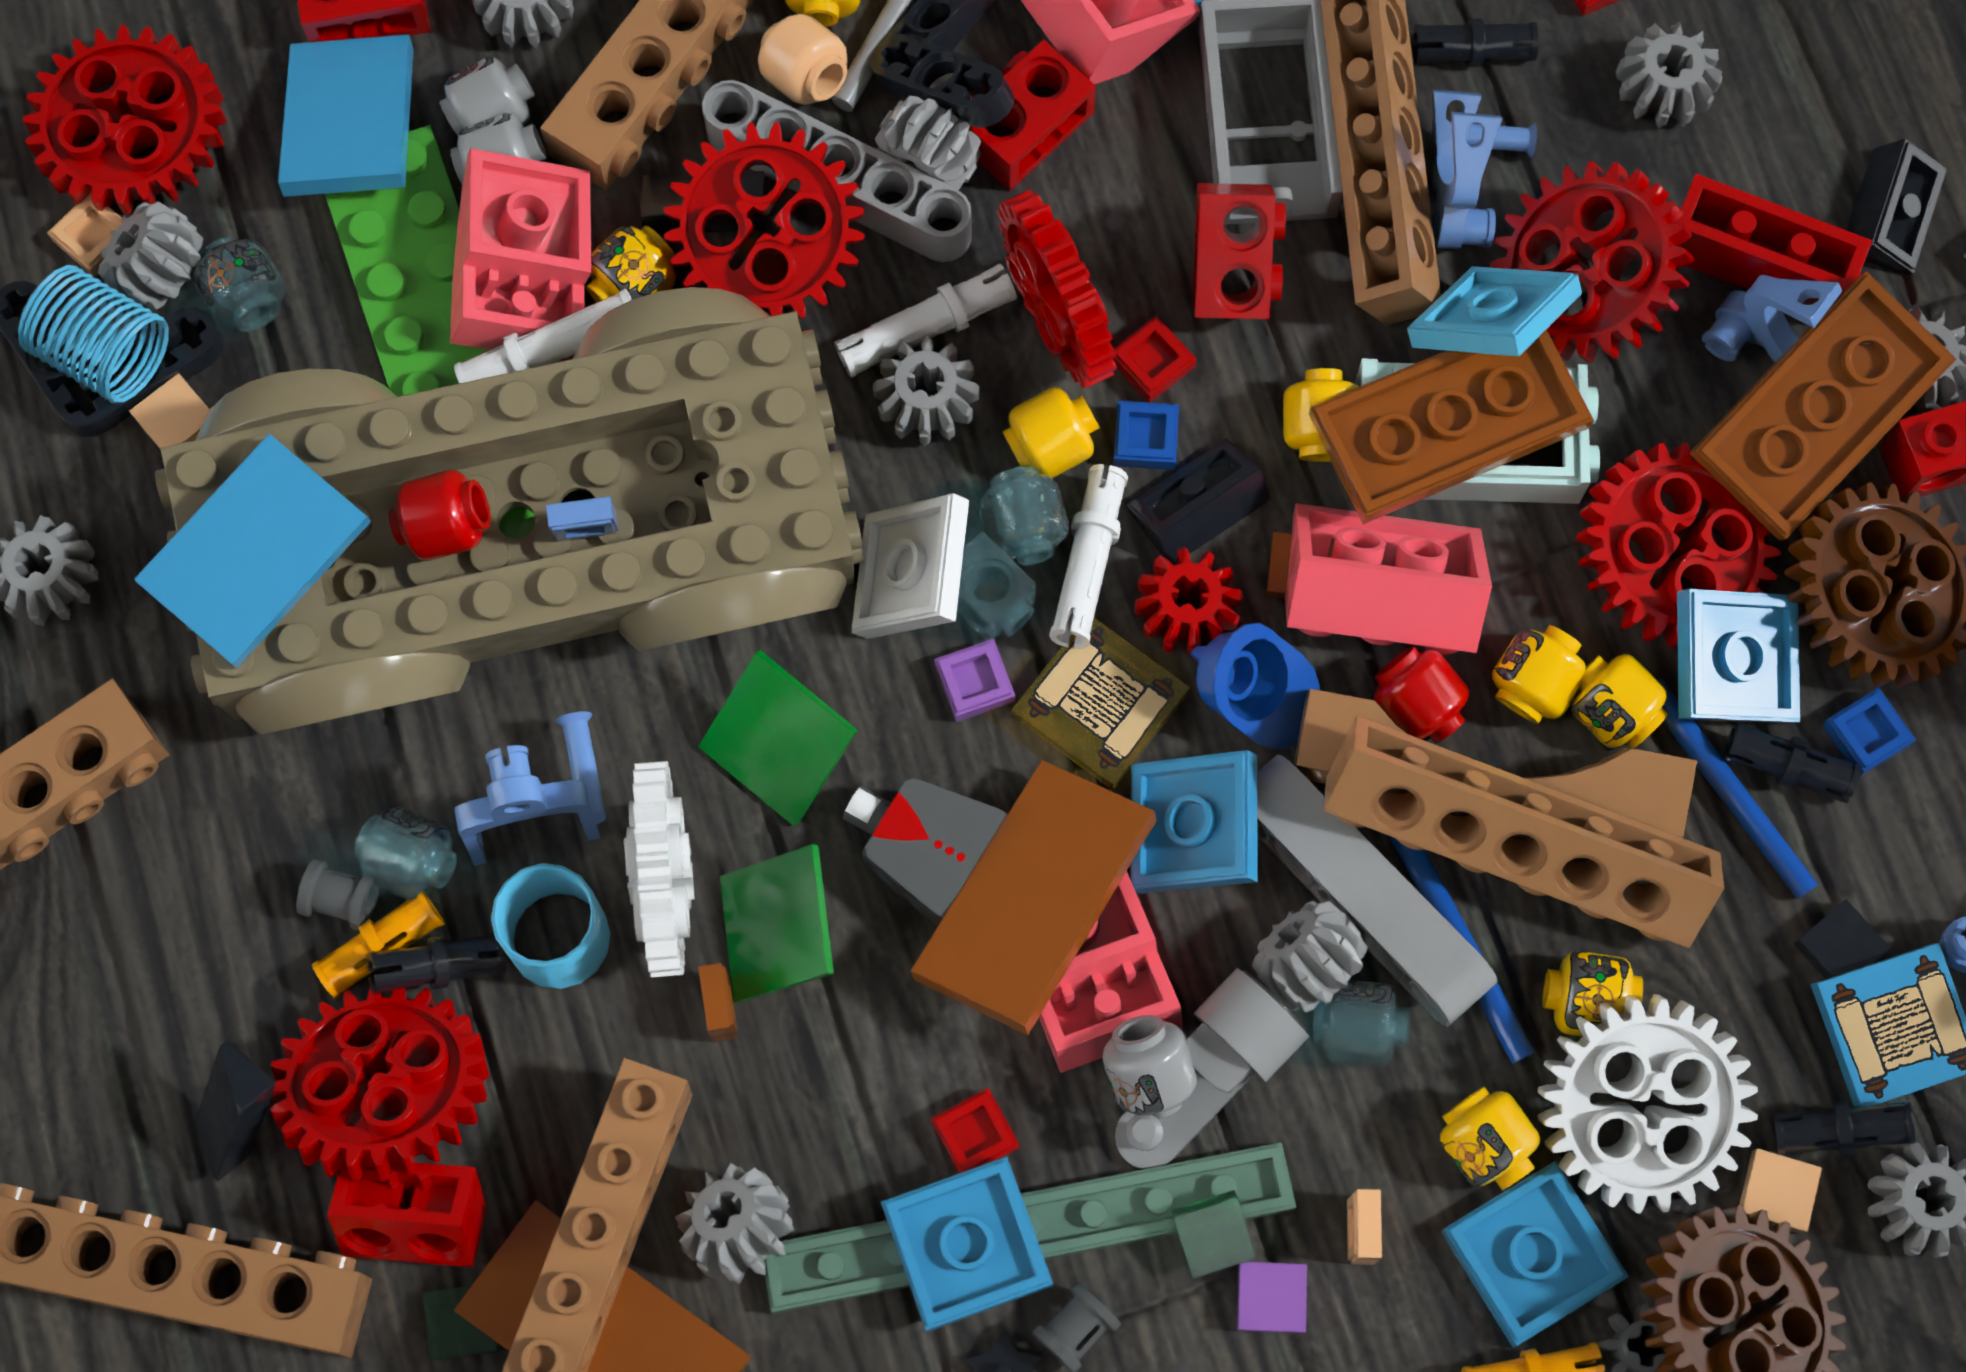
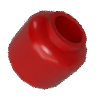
M445 470L403 483L396 494V506L389 511L388 520L391 533L400 546L407 545L416 557L423 561H431L476 548L483 537V530L488 529L490 526L491 515L487 497L479 482L475 479L468 480L465 475L457 470Z
M1412 646L1393 658L1375 675L1374 679L1379 685L1374 692L1373 700L1394 724L1406 734L1419 739L1429 736L1436 744L1454 733L1465 722V718L1459 711L1468 700L1469 689L1438 651L1428 649L1418 652Z

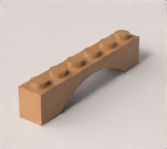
M1308 689L1293 765L1307 767L1306 778L1309 781L1326 784V776L1356 715L1400 732H1405L1394 724L1374 700ZM1622 748L1594 764L1562 774L1525 779L1675 836L1683 837L1697 760L1633 748ZM1393 788L1388 790L1396 794H1403L1408 792V790L1402 788Z

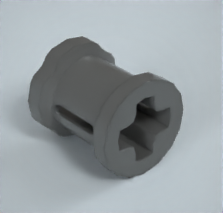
M315 858L307 866L299 886L296 903L297 913L310 917L316 912L349 921L351 929L359 931L358 927L368 919H371L375 909L380 887L378 875L366 873L361 878L329 869L326 861Z
M1078 1282L1070 1289L1073 1296L1046 1327L1038 1325L1032 1332L1038 1341L1071 1372H1077L1082 1367L1080 1359L1107 1330L1115 1332L1121 1326L1120 1321Z

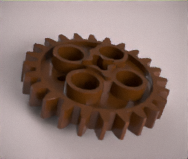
M1872 482L1866 483L1854 491L1849 487L1818 505L1812 511L1813 517L1802 522L1797 527L1803 538L1789 545L1788 551L1801 562L1786 569L1785 576L1800 582L1801 589L1787 596L1788 601L1804 604L1807 610L1795 622L1797 626L1814 625L1818 631L1809 644L1812 649L1826 643L1832 648L1828 661L1829 666L1834 667L1849 660L1850 679L1855 681L1871 673L1874 687H1880L1894 681L1898 688H1902L1915 681L1923 682L1940 674V670L1959 661L1957 652L1966 648V566L1962 559L1966 556V544L1956 546L1952 540L1959 528L1957 522L1948 524L1943 528L1937 523L1941 511L1939 504H1935L1922 511L1919 509L1920 493L1918 491H1913L1899 499L1897 486L1892 483L1879 491L1876 490ZM1862 539L1867 544L1868 550L1864 546ZM1846 594L1851 598L1853 606L1847 600ZM1902 620H1903L1904 623L1906 624L1907 629H1908V632H1907V630L1905 629V627L1903 626Z
M1735 1205L1722 1211L1717 1206L1679 1221L1675 1224L1676 1232L1660 1237L1658 1242L1664 1252L1647 1258L1646 1261L1649 1268L1659 1278L1641 1283L1639 1288L1646 1295L1655 1299V1306L1639 1312V1317L1657 1325L1658 1333L1645 1340L1646 1347L1664 1348L1667 1356L1658 1365V1372H1671L1674 1370L1676 1372H1840L1838 1367L1827 1357L1830 1354L1846 1349V1344L1831 1335V1327L1846 1322L1845 1316L1829 1311L1827 1304L1828 1301L1834 1299L1839 1294V1290L1835 1287H1821L1818 1279L1828 1266L1826 1262L1809 1265L1805 1257L1811 1245L1808 1239L1793 1244L1788 1242L1790 1223L1784 1221L1769 1227L1766 1210L1761 1209L1746 1215L1743 1205ZM1781 1289L1782 1298L1768 1308L1754 1312L1739 1321L1735 1326L1736 1330L1721 1334L1714 1338L1707 1346L1704 1345L1703 1338L1706 1334L1718 1326L1730 1323L1736 1318L1743 1316L1751 1309V1304L1768 1299ZM1699 1296L1702 1298L1704 1308L1702 1307ZM1735 1357H1736L1737 1360H1738V1363H1739V1366H1740V1370L1738 1369L1737 1363H1736V1361H1735Z

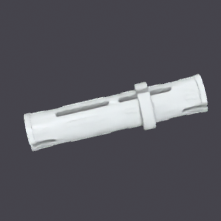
M1001 263L997 264L982 274L953 287L950 283L937 288L938 294L885 318L860 332L835 341L834 346L843 366L847 367L846 371L850 378L880 363L883 357L892 358L898 355V346L902 341L913 348L921 344L927 335L929 338H932L953 328L959 332L969 327L968 321L991 309L1016 300L1017 295L1009 275L1007 273L1004 274L1005 268Z
M623 289L616 295L521 337L515 332L503 337V345L465 362L454 364V371L459 384L553 364L574 355L579 342L592 324L608 311L632 300L627 289Z
M1104 464L1093 465L1089 469V480L1082 509L1073 515L1070 529H1072L1071 533L1075 538L1054 624L1049 635L1053 642L1063 647L1069 648L1071 634L1076 636L1074 642L1075 649L1086 648L1090 643V632L1110 547L1118 542L1121 532V524L1117 517L1124 488L1127 486L1128 475L1116 466H1109L1107 480L1102 478Z

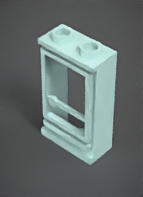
M1362 358L1355 384L1361 387L1416 363H1379L1378 359ZM1578 364L1577 368H1567L1594 419L1592 424H1595L1598 415L1597 387H1588V365ZM1589 429L1562 440V467L1502 465L1424 499L1579 504L1589 484L1597 483L1600 471L1598 445H1590Z

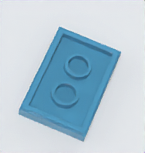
M409 35L290 44L278 179L283 197L405 187L414 51Z
M269 433L134 580L237 669L371 521L362 511Z

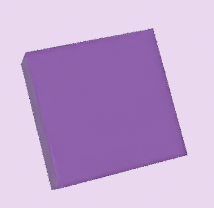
M994 639L934 659V666L955 722L1015 702V693Z
M1240 1261L1238 1263L1237 1331L1305 1334L1307 1264Z

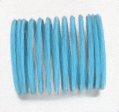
M66 265L52 271L40 282L29 297L21 314L18 338L19 345L25 352L40 358L42 362L48 363L50 367L57 368L59 372H64L67 377H73L76 382H81L84 387H90L92 392H98L101 397L109 400L110 403H122L140 392L157 371L165 355L169 340V329L164 317L159 316L157 313H152L149 308H144L140 303H135L133 299L127 298L125 294L118 293L116 289L110 288L108 284L93 278L91 274L85 273L83 269L73 265ZM71 273H72V274H75V275H73V276H70V277H68V278H65L61 283H59L55 288H53L52 291L48 294V296H47V297L44 299V301L41 303V305H40L38 311L36 312V310H37V308H38L40 302L43 300V298L45 297V295L48 293V291H49L59 280H61L63 277H65V276H67V275H69V274H71ZM78 279V282L65 290L49 309L39 330L37 347H34L33 337L38 321L46 306L69 282ZM78 288L77 293L69 299L58 313L49 330L46 342L42 344L46 327L54 312L64 299ZM92 300L91 306L87 308V304ZM100 306L99 311L95 314V309ZM71 308L68 317H67L66 320L63 322V324H62L61 327L58 329V331L55 333V331H56V329L58 328V326H59V324H60V322H61L63 316H64V315L67 313V311ZM108 311L107 317L103 319L104 314ZM116 316L115 322L111 325L112 319ZM124 322L123 328H121L120 331L118 332V330H119V328H120V324H122V323ZM151 322L148 345L139 364L119 388L110 392V388L116 386L124 378L137 360L145 342L148 323ZM156 322H157V323H158V337H157V341H156V344H155V348H154V350H153V352H152V354H151V356H150V358H149V360H148L147 365L144 367V365H145V363H146V361H147V359H148V357H149V355H150V352H151V350H152V348H153V344H154V340H155V336H156ZM142 328L139 342L132 357L124 369L110 382L111 376L120 368L128 356L136 339L137 332ZM65 344L64 350L59 354L60 348ZM74 348L72 355L67 359L69 352ZM82 353L81 360L76 363L77 357ZM91 358L89 365L84 368L86 362ZM99 363L98 369L93 373L94 367Z
M541 863L518 871L504 882L496 895L491 916L495 938L523 977L541 987L563 989L581 984L597 972L608 954L611 933L602 907L581 875L562 865ZM554 894L572 895L590 905L589 929L581 943L567 955L549 961L527 959L516 953L514 945L516 924L525 909L540 898Z

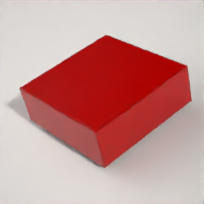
M1157 315L1115 347L1114 351L1117 357L1113 358L1117 370L1148 403H1151L1194 369L1197 360Z
M989 1088L931 1118V1124L958 1174L1004 1158L1020 1149V1144Z

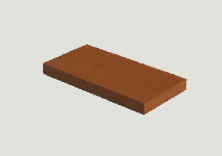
M1865 271L1858 275L1838 296L1815 328L1809 327L1689 454L1779 541L1785 540L1954 363L1956 358L1884 287Z
M1547 330L1519 357L1444 351L1315 405L1309 411V416L1362 524L1587 430L1594 421Z
M1041 760L912 967L911 973L914 980L1028 1035L1155 825V811Z
M537 1200L534 1201L454 1309L456 1313L509 1352L561 1221L559 1216ZM627 1266L587 1372H743L752 1357Z

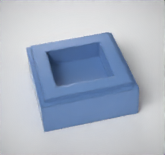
M611 496L546 505L548 527L554 539L558 541L615 534V531H618L616 509Z

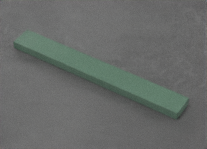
M1282 1142L1021 1194L1044 1260L1294 1211L1296 1209ZM887 1220L781 1241L784 1245L786 1256L770 1254L764 1260L765 1280L772 1314L910 1287Z

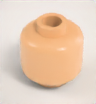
M803 14L788 16L770 26L763 35L758 56L759 71L768 83L791 101L808 105L828 100L842 87L848 72L846 47L837 35L813 17Z

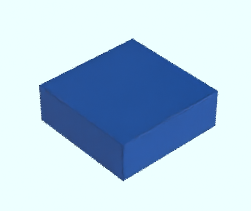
M1117 401L1113 466L1175 470L1179 404Z
M1880 688L1836 713L1822 724V727L1846 761L1861 765L1860 777L1908 748L1916 741Z

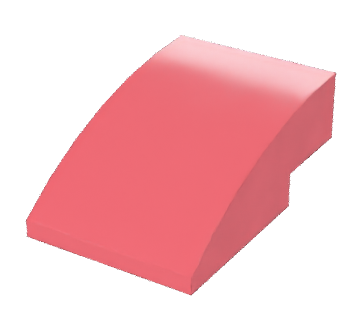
M470 148L464 173L456 236L450 344L492 350L504 344L503 337L515 332L521 337L584 309V285L591 274L589 170ZM574 355L565 358L559 362L573 359Z
M1127 871L1039 1016L1060 1073L1103 1058V1049L1112 1037L1115 1028L1133 1017L1153 1015L1183 1029L1181 1006L1159 957L1156 938Z

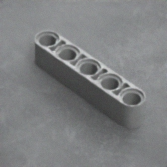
M734 80L721 81L713 85L705 93L702 107L707 136L710 144L718 152L725 148L723 130L727 128L734 135L738 143L746 141L747 126L751 122L754 123L760 139H768L774 122L780 123L783 140H792L799 129L805 130V150L810 152L824 141L828 145V150L822 163L828 166L843 160L846 167L851 170L848 174L839 177L837 182L839 185L856 182L859 190L845 200L846 206L864 208L865 216L854 221L939 262H952L962 257L969 249L972 240L971 206L966 196L957 189L742 82ZM731 113L745 116L735 124H725L719 121L723 116ZM765 165L750 167L754 171H764V176L776 181V174L771 168ZM792 180L787 187L797 192L801 187V183L798 180ZM886 192H896L904 196L902 201L895 204H885L877 200L880 195ZM942 218H948L958 223L954 229L949 231H939L930 226L932 222Z
M1277 754L1257 772V837L1321 903L1330 901L1338 910H1343L1355 923V927L1361 933V938L1368 946L1367 950L1434 1019L1442 1025L1450 1026L1497 983V977L1493 969L1480 953L1356 827L1347 825L1335 815L1323 811L1325 796L1289 760Z

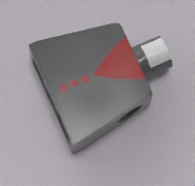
M911 777L905 780L892 803L869 789L860 786L851 798L843 815V820L871 835L862 852L864 867L936 927L939 926L1006 818V813L996 807Z

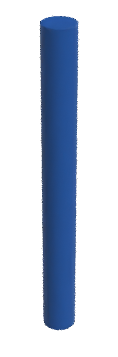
M1659 679L1658 681L1667 691L1666 701L1662 706L1668 712V716L1663 721L1664 725L1689 758L1697 760L1696 767L1798 900L1819 884L1695 721L1678 719V699L1663 679Z
M1389 836L1420 894L1483 957L1426 850L1408 848L1396 838ZM1497 982L1478 999V1002L1512 1065L1536 1052Z

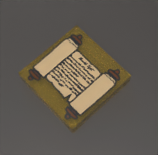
M1094 618L1089 646L1075 649L1074 642L1076 636L1071 634L1069 648L1062 646L1012 708L1011 716L1113 791L1131 768V764L1135 763L1189 694L1190 687Z

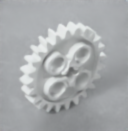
M668 761L635 763V770H633L634 801H629L630 827H627L624 848L626 876H629L627 888L629 890L631 905L633 904L637 942H645L646 961H648V971L651 978L679 976L684 974V938H690L689 909H691V900L695 899L692 862H690L691 849L689 834L685 833L682 798L673 797V783L671 781Z
M1654 994L1651 998L1647 1012L1644 1011L1640 1000L1632 995L1626 996L1623 1015H1619L1605 1002L1599 1004L1602 1023L1595 1026L1579 1016L1576 1022L1583 1037L1578 1042L1559 1036L1557 1039L1561 1048L1568 1054L1565 1061L1545 1060L1544 1066L1558 1077L1557 1084L1540 1086L1537 1092L1545 1099L1554 1102L1555 1107L1538 1114V1120L1547 1127L1559 1128L1557 1132L1545 1141V1144L1553 1153L1568 1151L1560 1161L1559 1168L1567 1176L1582 1171L1577 1185L1588 1195L1602 1185L1601 1199L1608 1206L1614 1208L1624 1193H1626L1628 1207L1635 1213H1641L1646 1204L1647 1197L1651 1196L1655 1206L1665 1213L1669 1212L1671 1193L1677 1192L1687 1203L1693 1205L1696 1203L1693 1184L1701 1181L1714 1191L1719 1189L1717 1179L1712 1170L1717 1165H1720L1728 1170L1736 1171L1738 1166L1727 1153L1730 1146L1750 1147L1751 1141L1737 1131L1739 1123L1752 1122L1758 1119V1114L1741 1105V1099L1750 1097L1758 1092L1757 1086L1749 1081L1737 1079V1076L1750 1067L1751 1063L1742 1055L1727 1056L1738 1040L1726 1031L1713 1036L1718 1020L1707 1013L1702 1014L1693 1022L1694 1006L1680 1000L1671 1014H1669L1667 999L1657 994ZM1629 1052L1632 1060L1630 1072L1625 1078L1617 1082H1608L1605 1074L1608 1061L1618 1053ZM1686 1059H1694L1697 1068L1694 1080L1684 1088L1674 1089L1671 1080L1674 1068L1678 1063ZM1652 1092L1668 1104L1694 1105L1703 1103L1705 1109L1701 1114H1690L1673 1108L1651 1105L1646 1106L1643 1115L1633 1106L1624 1102L1614 1101L1593 1104L1590 1102V1096L1593 1093H1607L1633 1101H1648ZM1610 1119H1622L1624 1131L1619 1141L1610 1147H1599L1597 1135L1600 1127ZM1686 1125L1689 1134L1686 1145L1676 1153L1665 1154L1663 1148L1665 1135L1676 1126Z

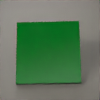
M759 650L755 652L698 747L785 820L796 826L803 818L858 730Z
M811 844L720 876L733 1001L735 1003H742L834 974L818 845Z

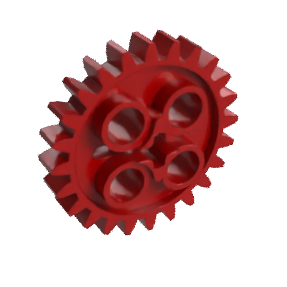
M120 25L117 38L113 41H108L101 29L95 30V46L87 48L77 38L72 40L76 56L70 60L63 55L54 53L52 58L59 70L55 75L47 72L37 73L36 76L46 91L45 93H27L26 98L36 113L23 116V122L30 133L33 134L25 139V142L34 157H37L34 162L42 175L49 177V181L57 193L61 195L69 191V195L77 205L91 194L92 202L98 211H103L105 207H110L114 200L117 201L123 214L126 215L131 214L135 200L142 199L143 202L151 205L156 203V195L161 192L172 201H178L179 197L175 184L179 181H183L193 187L199 185L192 169L195 165L204 168H212L214 166V162L205 147L215 148L223 146L224 141L218 130L214 127L226 124L227 118L218 105L224 101V98L217 83H213L215 78L207 63L200 64V60L193 47L188 46L181 50L175 36L171 33L165 36L158 44L153 30L148 26L143 29L139 38L134 40L126 25ZM114 82L113 86L107 91L95 93L96 89L101 85ZM173 93L166 102L152 104L160 95ZM98 136L91 145L78 147L79 143L85 138ZM157 147L150 156L142 159L136 158L137 154L143 149Z
M751 122L747 126L746 141L738 143L734 135L727 128L723 130L724 149L718 152L713 146L704 141L700 145L707 161L702 166L686 159L682 163L693 178L690 184L671 182L670 188L683 198L682 205L664 207V213L668 217L680 221V227L666 232L664 239L667 242L683 244L684 247L682 251L670 259L674 267L690 264L693 267V270L683 282L687 288L705 283L708 286L707 288L722 289L743 295L762 310H769L771 317L783 314L785 307L792 306L794 311H797V315L801 319H805L806 307L804 300L812 297L817 303L826 307L828 301L822 287L827 282L841 289L846 287V282L836 271L839 265L848 267L858 266L859 260L853 254L846 251L847 244L861 243L865 240V234L849 228V222L865 216L864 208L846 206L845 200L859 190L856 182L838 184L837 179L845 170L846 164L843 160L828 166L822 163L828 150V145L824 141L810 152L804 149L806 142L805 130L799 129L789 143L783 141L780 123L774 122L768 139H760L754 123ZM756 165H765L776 174V184L773 190L768 195L762 197H753L742 188V178L745 172L750 167ZM792 180L800 181V189L776 215L775 223L780 230L774 238L767 233L761 235L740 268L732 270L729 267L730 260L754 234L755 227L750 220L751 216L755 212L762 216L768 215L780 199L787 185ZM814 203L825 211L826 222L818 233L802 235L791 226V216L799 205ZM719 214H727L735 218L739 225L736 239L730 245L724 247L709 244L704 235L707 222L713 216ZM767 252H777L783 255L788 262V272L785 278L780 283L774 285H765L759 282L753 273L757 258Z
M1588 161L1584 178H1579L1569 166H1565L1562 173V185L1556 187L1551 181L1543 177L1540 179L1543 192L1542 197L1536 200L1525 193L1520 196L1523 205L1527 209L1523 217L1515 214H1506L1505 220L1515 229L1513 235L1495 237L1494 240L1500 248L1507 252V257L1490 262V268L1578 274L1582 293H1588V299L1584 308L1573 315L1567 314V308L1546 329L1560 357L1566 362L1569 361L1575 349H1577L1579 357L1587 363H1593L1598 346H1601L1603 351L1612 359H1616L1619 355V340L1624 338L1637 349L1642 347L1639 329L1646 325L1650 329L1660 332L1663 328L1655 315L1661 308L1677 312L1679 309L1675 301L1668 296L1670 289L1689 287L1690 282L1676 271V267L1694 262V257L1685 248L1678 247V245L1692 237L1691 232L1682 223H1675L1684 213L1674 201L1666 202L1669 193L1658 182L1649 186L1650 179L1639 169L1635 170L1628 177L1627 171L1618 162H1613L1604 176L1603 170L1594 161ZM1614 210V217L1611 223L1602 230L1593 231L1596 219L1603 212ZM1634 231H1638L1637 237L1633 240H1630ZM1561 243L1557 257L1552 262L1541 265V257L1544 251L1551 245ZM1592 256L1594 265L1590 268L1587 259ZM1642 259V267L1639 273L1633 279L1621 281V273L1625 266L1634 260Z
M1031 189L999 203L1001 210L997 211L1001 223L998 225L1006 240L1003 242V246L1008 253L1006 254L1007 265L1014 283L1024 298L1025 309L1034 317L1036 327L1045 346L1054 357L1059 356L1065 373L1069 371L1073 382H1079L1081 388H1089L1114 376L1113 371L1117 369L1113 358L1117 356L1109 342L1113 337L1107 328L1109 323L1108 316L1096 288L1090 282L1088 269L1083 262H1080L1076 246L1069 232L1059 219L1054 220L1049 204H1043L1038 193L1033 194Z
M1660 443L1647 451V456L1639 449L1624 459L1625 465L1618 462L1604 473L1607 481H1600L1589 491L1597 502L1590 503L1581 509L1579 513L1581 517L1594 526L1587 527L1576 535L1577 541L1592 546L1593 551L1578 561L1579 566L1596 568L1599 574L1587 585L1588 590L1606 588L1610 594L1603 603L1601 610L1605 613L1620 606L1625 611L1620 628L1626 630L1640 621L1644 623L1643 641L1649 642L1659 637L1664 631L1667 646L1670 648L1678 645L1677 591L1683 590L1681 587V576L1687 578L1695 589L1764 593L1759 587H1765L1776 581L1778 575L1763 564L1781 555V550L1764 544V537L1771 534V532L1696 459L1692 460V455L1689 454L1691 452L1689 443L1681 444L1672 450L1671 454H1669L1664 443ZM1660 491L1667 493L1673 499L1676 505V514L1668 511L1663 505ZM1701 502H1704L1706 504L1705 513L1700 521L1695 523L1680 541L1676 534L1693 523ZM1712 527L1723 534L1726 540V550L1720 548L1715 543L1712 537ZM1629 540L1637 542L1642 547L1645 553V564L1638 561L1632 555L1629 549ZM1676 550L1681 556L1665 565L1656 587L1653 589L1650 586L1651 578L1656 570L1662 567Z
M370 987L367 1000L358 1002L350 990L344 991L343 1008L336 1011L331 1005L322 1002L319 1004L323 1018L321 1021L315 1023L303 1018L297 1021L302 1040L294 1038L282 1039L281 1045L286 1059L274 1060L270 1065L276 1080L271 1096L273 1106L270 1108L277 1128L281 1129L288 1149L298 1148L303 1163L306 1166L320 1159L325 1174L328 1177L335 1175L344 1164L348 1167L352 1182L356 1183L362 1178L367 1167H375L381 1182L387 1181L391 1165L400 1163L409 1175L415 1174L414 1157L423 1154L429 1160L435 1163L439 1162L441 1159L437 1143L443 1140L459 1146L462 1143L457 1123L476 1125L478 1122L474 1103H481L487 1100L483 1080L489 1078L481 1037L479 1033L474 1034L470 1017L467 1014L456 1017L453 1002L449 998L434 1006L430 989H423L413 1001L409 1000L406 988L394 990L390 998H382L381 994H373ZM430 1063V1064H428V1065H426V1066L418 1067V1066H420V1065H422V1064ZM340 1095V1096L336 1097L335 1099L327 1100V1099H329V1098L332 1097V1096ZM400 1115L393 1120L384 1121L391 1116Z

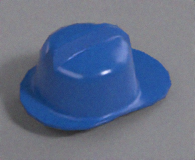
M1261 623L1244 624L1234 632L1220 634L1210 641L1207 646L1193 648L1191 656L1198 662L1196 674L1198 695L1209 709L1223 716L1226 721L1252 741L1268 749H1286L1297 743L1307 690H1320L1315 670L1303 654L1278 636L1272 629Z

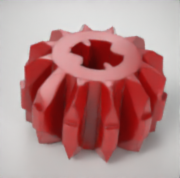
M1183 547L1178 550L1176 566L1168 559L1159 555L1153 564L1155 575L1143 574L1139 578L1138 589L1145 596L1136 599L1134 606L1135 614L1148 618L1143 626V634L1146 638L1156 637L1165 633L1162 649L1167 654L1175 650L1178 641L1186 642V651L1191 656L1193 648L1201 645V639L1209 644L1214 638L1223 634L1222 630H1235L1238 626L1240 616L1233 609L1241 605L1243 593L1240 589L1228 587L1234 577V571L1231 569V566L1220 568L1214 572L1211 570L1214 560V554L1211 551L1205 552L1201 556L1199 563L1191 562L1190 552ZM1182 595L1187 601L1198 598L1200 600L1199 609L1195 610L1189 603L1181 607L1177 606L1178 596Z

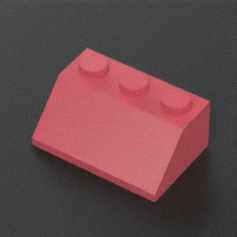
M1020 0L1055 49L1093 84L1131 72L1197 19L1201 12L1194 0Z
M1295 504L1285 594L1287 627L1297 628L1301 632L1315 637L1340 634L1361 637L1368 643L1381 646L1398 642L1424 646L1426 649L1438 651L1440 654H1453L1457 651L1477 653L1492 589L1480 528L1386 515L1362 524L1356 511ZM1331 539H1335L1331 558H1329L1327 556L1331 544Z

